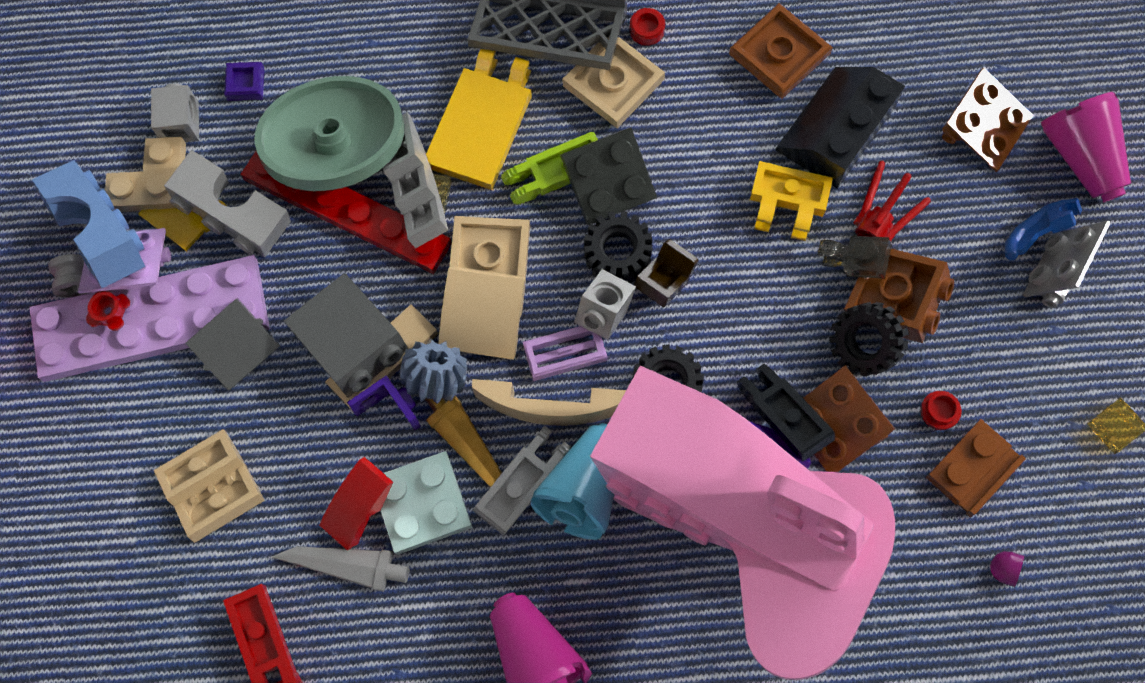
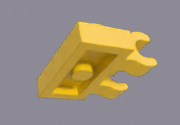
M759 161L750 197L751 201L760 202L754 229L769 232L775 207L797 211L791 238L806 241L813 215L823 217L825 214L833 178Z

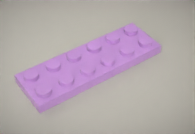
M254 255L158 277L157 285L105 291L115 296L124 294L130 299V306L125 309L122 318L124 325L117 331H112L107 326L102 325L91 327L86 322L88 303L96 292L30 307L37 375L44 382L187 349L189 347L185 343L236 298L245 305L256 319L261 318L263 320L262 325L266 330L270 329L258 260ZM111 308L105 310L106 314L111 312Z

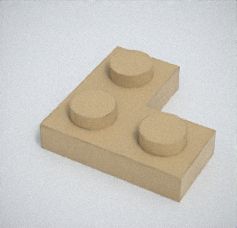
M182 137L145 138L143 171L106 173L105 191L115 209L118 208L120 212H135L146 209L176 208L169 202L171 196L164 185L185 159L186 142Z

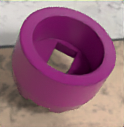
M1008 551L998 553L990 564L992 575L1001 583L1015 587L1022 569L1024 556Z

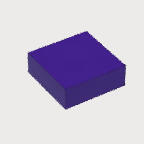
M262 62L226 63L224 96L227 101L263 100L265 68Z

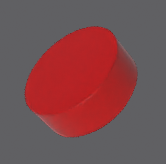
M642 8L632 15L630 19V35L635 42L650 46L658 43L663 38L665 19L659 11L653 8Z

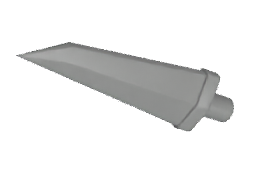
M296 546L272 556V558L382 592L385 590L387 580L406 583L410 572L408 566L391 564L393 552L383 549L381 551L349 549L347 551L342 548Z

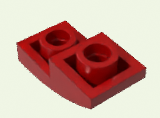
M365 457L359 459L335 493L319 526L348 551L359 543L370 516L382 509L393 481Z

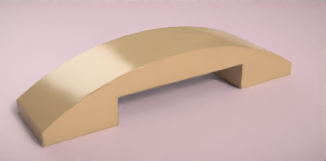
M472 379L474 395L485 405L509 417L543 425H581L610 418L626 390L591 388L590 403L514 398L515 392L512 382Z

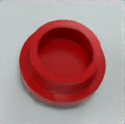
M934 391L924 398L921 403L920 412L928 426L936 430H947L958 423L961 418L962 409L960 402L953 394L946 391Z

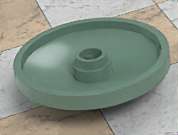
M333 76L301 84L276 99L261 116L255 130L254 141L259 159L264 169L272 178L295 189L328 191L361 182L386 166L401 146L405 125L397 99L384 86L360 77Z

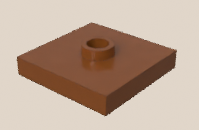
M778 3L730 47L729 55L780 99H783L831 54L833 47Z

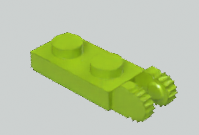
M589 132L526 158V162L503 172L501 178L507 186L522 182L531 174L534 179L533 182L515 189L510 194L514 205H521L535 199L540 193L545 195L571 184L560 155L598 140L595 133Z

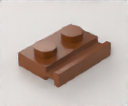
M980 419L925 478L955 505L958 504L967 512L966 515L971 518L1026 458L1022 454H1017L1011 448V444Z

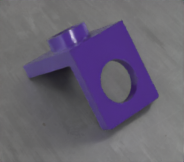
M387 375L347 402L355 415L359 416L390 395L412 428L417 430L421 427L411 409L417 406L410 394H407L404 386L396 390Z

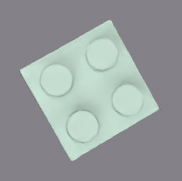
M446 451L384 473L393 481V484L382 506L381 513L396 555L473 528Z

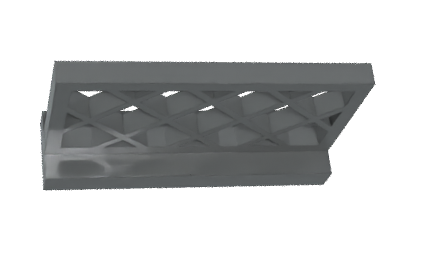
M480 0L467 39L468 47L610 70L622 23L624 24L627 15V0ZM490 2L508 4L509 6L494 13L489 4ZM532 8L543 10L544 12L529 18L523 10ZM516 13L522 22L507 29L501 20ZM563 13L575 15L578 18L564 24L558 15ZM599 19L611 21L613 24L600 30L593 21ZM551 20L557 28L543 35L536 26ZM493 24L500 31L499 34L493 37L480 36L481 30ZM586 25L592 35L578 41L572 34V31ZM529 30L536 38L528 43L517 42L514 37ZM564 36L571 44L564 49L553 48L550 42ZM600 42L606 49L605 56L589 54L585 48Z

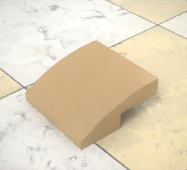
M450 266L444 291L438 344L447 341L448 348H460V352L514 360L517 351L519 322L523 311L526 277Z
M224 429L154 470L167 501L174 506L187 537L194 543L265 501L246 464Z

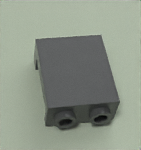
M346 273L338 277L284 320L296 338L306 347L346 397L364 390L376 375L386 367L395 365L406 352V349H408L399 332Z

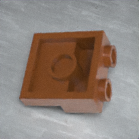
M873 244L844 310L846 312L848 308L871 302V304L876 302L884 303L883 308L892 307L896 310L893 315L895 317L901 315L904 322L900 323L902 329L907 328L909 334L903 338L923 343L926 334L933 335L938 328L940 312L936 310L941 300L948 301L954 288V279L950 278L947 262Z

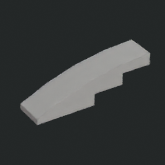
M406 112L402 115L405 125L403 141L395 156L383 167V172L392 182L395 205L404 215L407 239L417 248L448 231L440 195L424 147L412 117Z

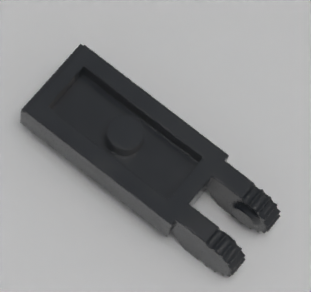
M764 363L756 368L759 379L768 388L761 393L746 377H742L737 381V387L741 394L753 405V408L802 462L835 440L833 429L784 378L781 379L767 364Z

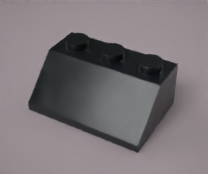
M835 67L777 145L775 151L811 173L832 177V186L838 189L896 108L905 85L875 67Z

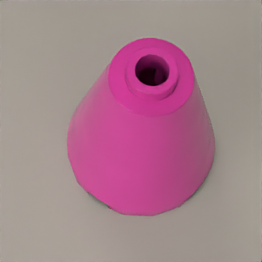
M1114 92L1104 93L1078 103L1079 106L1068 111L1066 109L1059 111L1041 122L1046 136L1093 199L1101 196L1104 203L1126 194L1124 187L1131 184L1119 99Z
M508 593L494 603L495 608L490 613V619L506 683H576L580 678L583 683H587L590 680L592 673L588 664L526 595Z

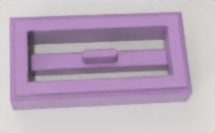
M582 326L523 342L533 381L607 361L602 337ZM592 335L594 339L534 356L533 352ZM597 349V352L590 353L587 355L579 356L576 358L568 359L565 361H561L539 368L537 366L539 364H543L546 362L554 361L564 357Z

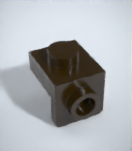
M668 239L663 243L658 256L637 276L634 286L664 308L687 285L698 263V258L671 239Z

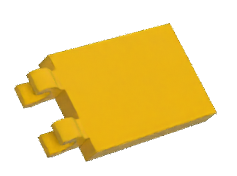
M480 49L474 71L466 68L463 69L426 156L431 170L493 190L532 98L531 90L524 88L530 77L531 70L528 69L530 61L515 57L508 82L491 77L498 63V60L494 58L496 51Z

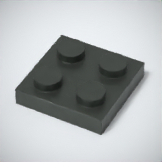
M631 127L560 155L586 225L596 223V218L601 215L604 219L608 218V212L614 211L616 215L621 213V211H626L658 198Z

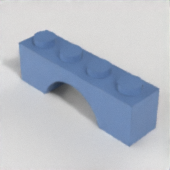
M75 160L32 179L46 208L59 227L70 224H87L85 229L73 240L87 268L101 288L145 267L139 254L145 248L134 229L128 230L129 226L118 208H114L104 189L100 190L90 170L83 172Z

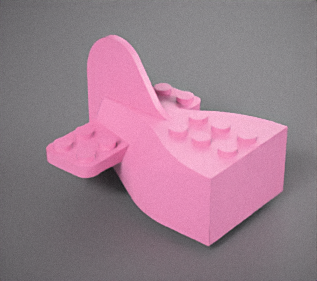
M639 366L590 455L607 483L605 487L615 495L613 499L627 509L647 517L664 527L682 532L685 536L699 544L707 545L710 542L734 551L739 567L746 639L756 661L767 672L787 680H803L823 673L832 667L850 646L890 561L895 540V517L889 497L878 483L860 474L809 471L760 429L721 401Z

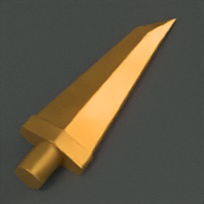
M454 396L452 401L448 400L447 402L442 398L438 404L433 399L426 398L425 401L434 411L426 419L427 423L491 487L502 472L462 407V402L457 396Z

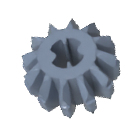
M430 338L427 344L415 342L413 348L406 349L405 355L402 357L400 370L401 384L406 386L407 394H419L421 402L426 398L433 399L436 404L442 398L452 401L456 393H460L465 386L467 359L460 355V348H448L447 341L437 344Z

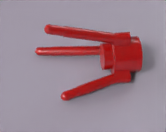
M882 160L878 162L861 211L853 222L857 226L855 229L857 236L872 246L873 244L881 246L883 242L890 244L894 236L931 202L929 197L924 198L893 225L894 217L890 210L911 179V174L905 173L883 207L876 206L873 210H870L885 167V162Z

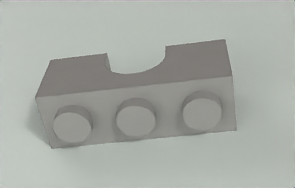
M191 150L164 185L171 196L169 202L187 215L193 211L203 218L201 222L216 234L221 235L224 231L235 238L233 243L244 252L252 255L256 251L266 257L291 222L287 210L256 190L240 206L227 207L219 203V197L229 183L224 170Z

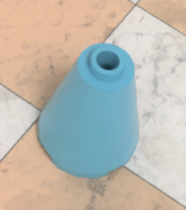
M605 423L592 425L584 432L534 491L530 501V505L535 513L544 521L553 525L556 519L567 525L564 532L583 539L597 540L608 529L614 494L605 487L607 483L590 457L607 426Z

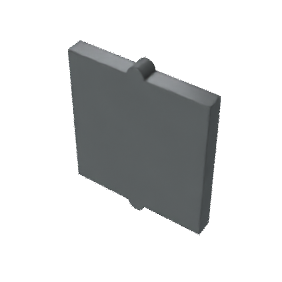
M238 298L185 343L204 363L203 369L205 371L210 370L228 391L281 346L263 327V320L261 318L256 319Z

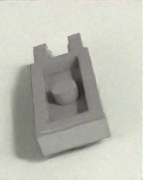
M546 426L541 429L527 448L524 446L472 509V511L503 536L530 504L534 491L571 447L564 441L551 453L552 456L547 463L538 458L534 452L539 446H543L550 437L551 430Z

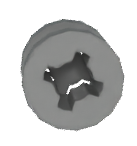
M61 255L48 262L49 273L55 279L52 282V292L54 295L70 298L87 294H79L78 292L84 266V260L81 255Z

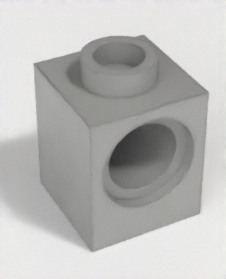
M168 84L165 87L151 88V128L158 138L182 137L185 142L199 141V102L188 85Z
M602 269L582 295L574 323L608 340L626 315L636 286Z

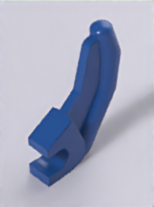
M1078 198L1059 200L1047 204L1016 226L1004 243L1006 259L1010 261L1016 260L1018 255L1026 253L1040 236L1050 231L1055 234L1076 225L1074 215H1080L1082 212Z

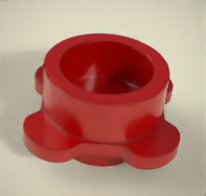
M96 292L88 303L86 322L91 327L102 325L107 326L112 331L121 329L124 325L122 318L125 309L130 306V299L124 294L115 296L110 292ZM111 308V312L106 314L105 310Z

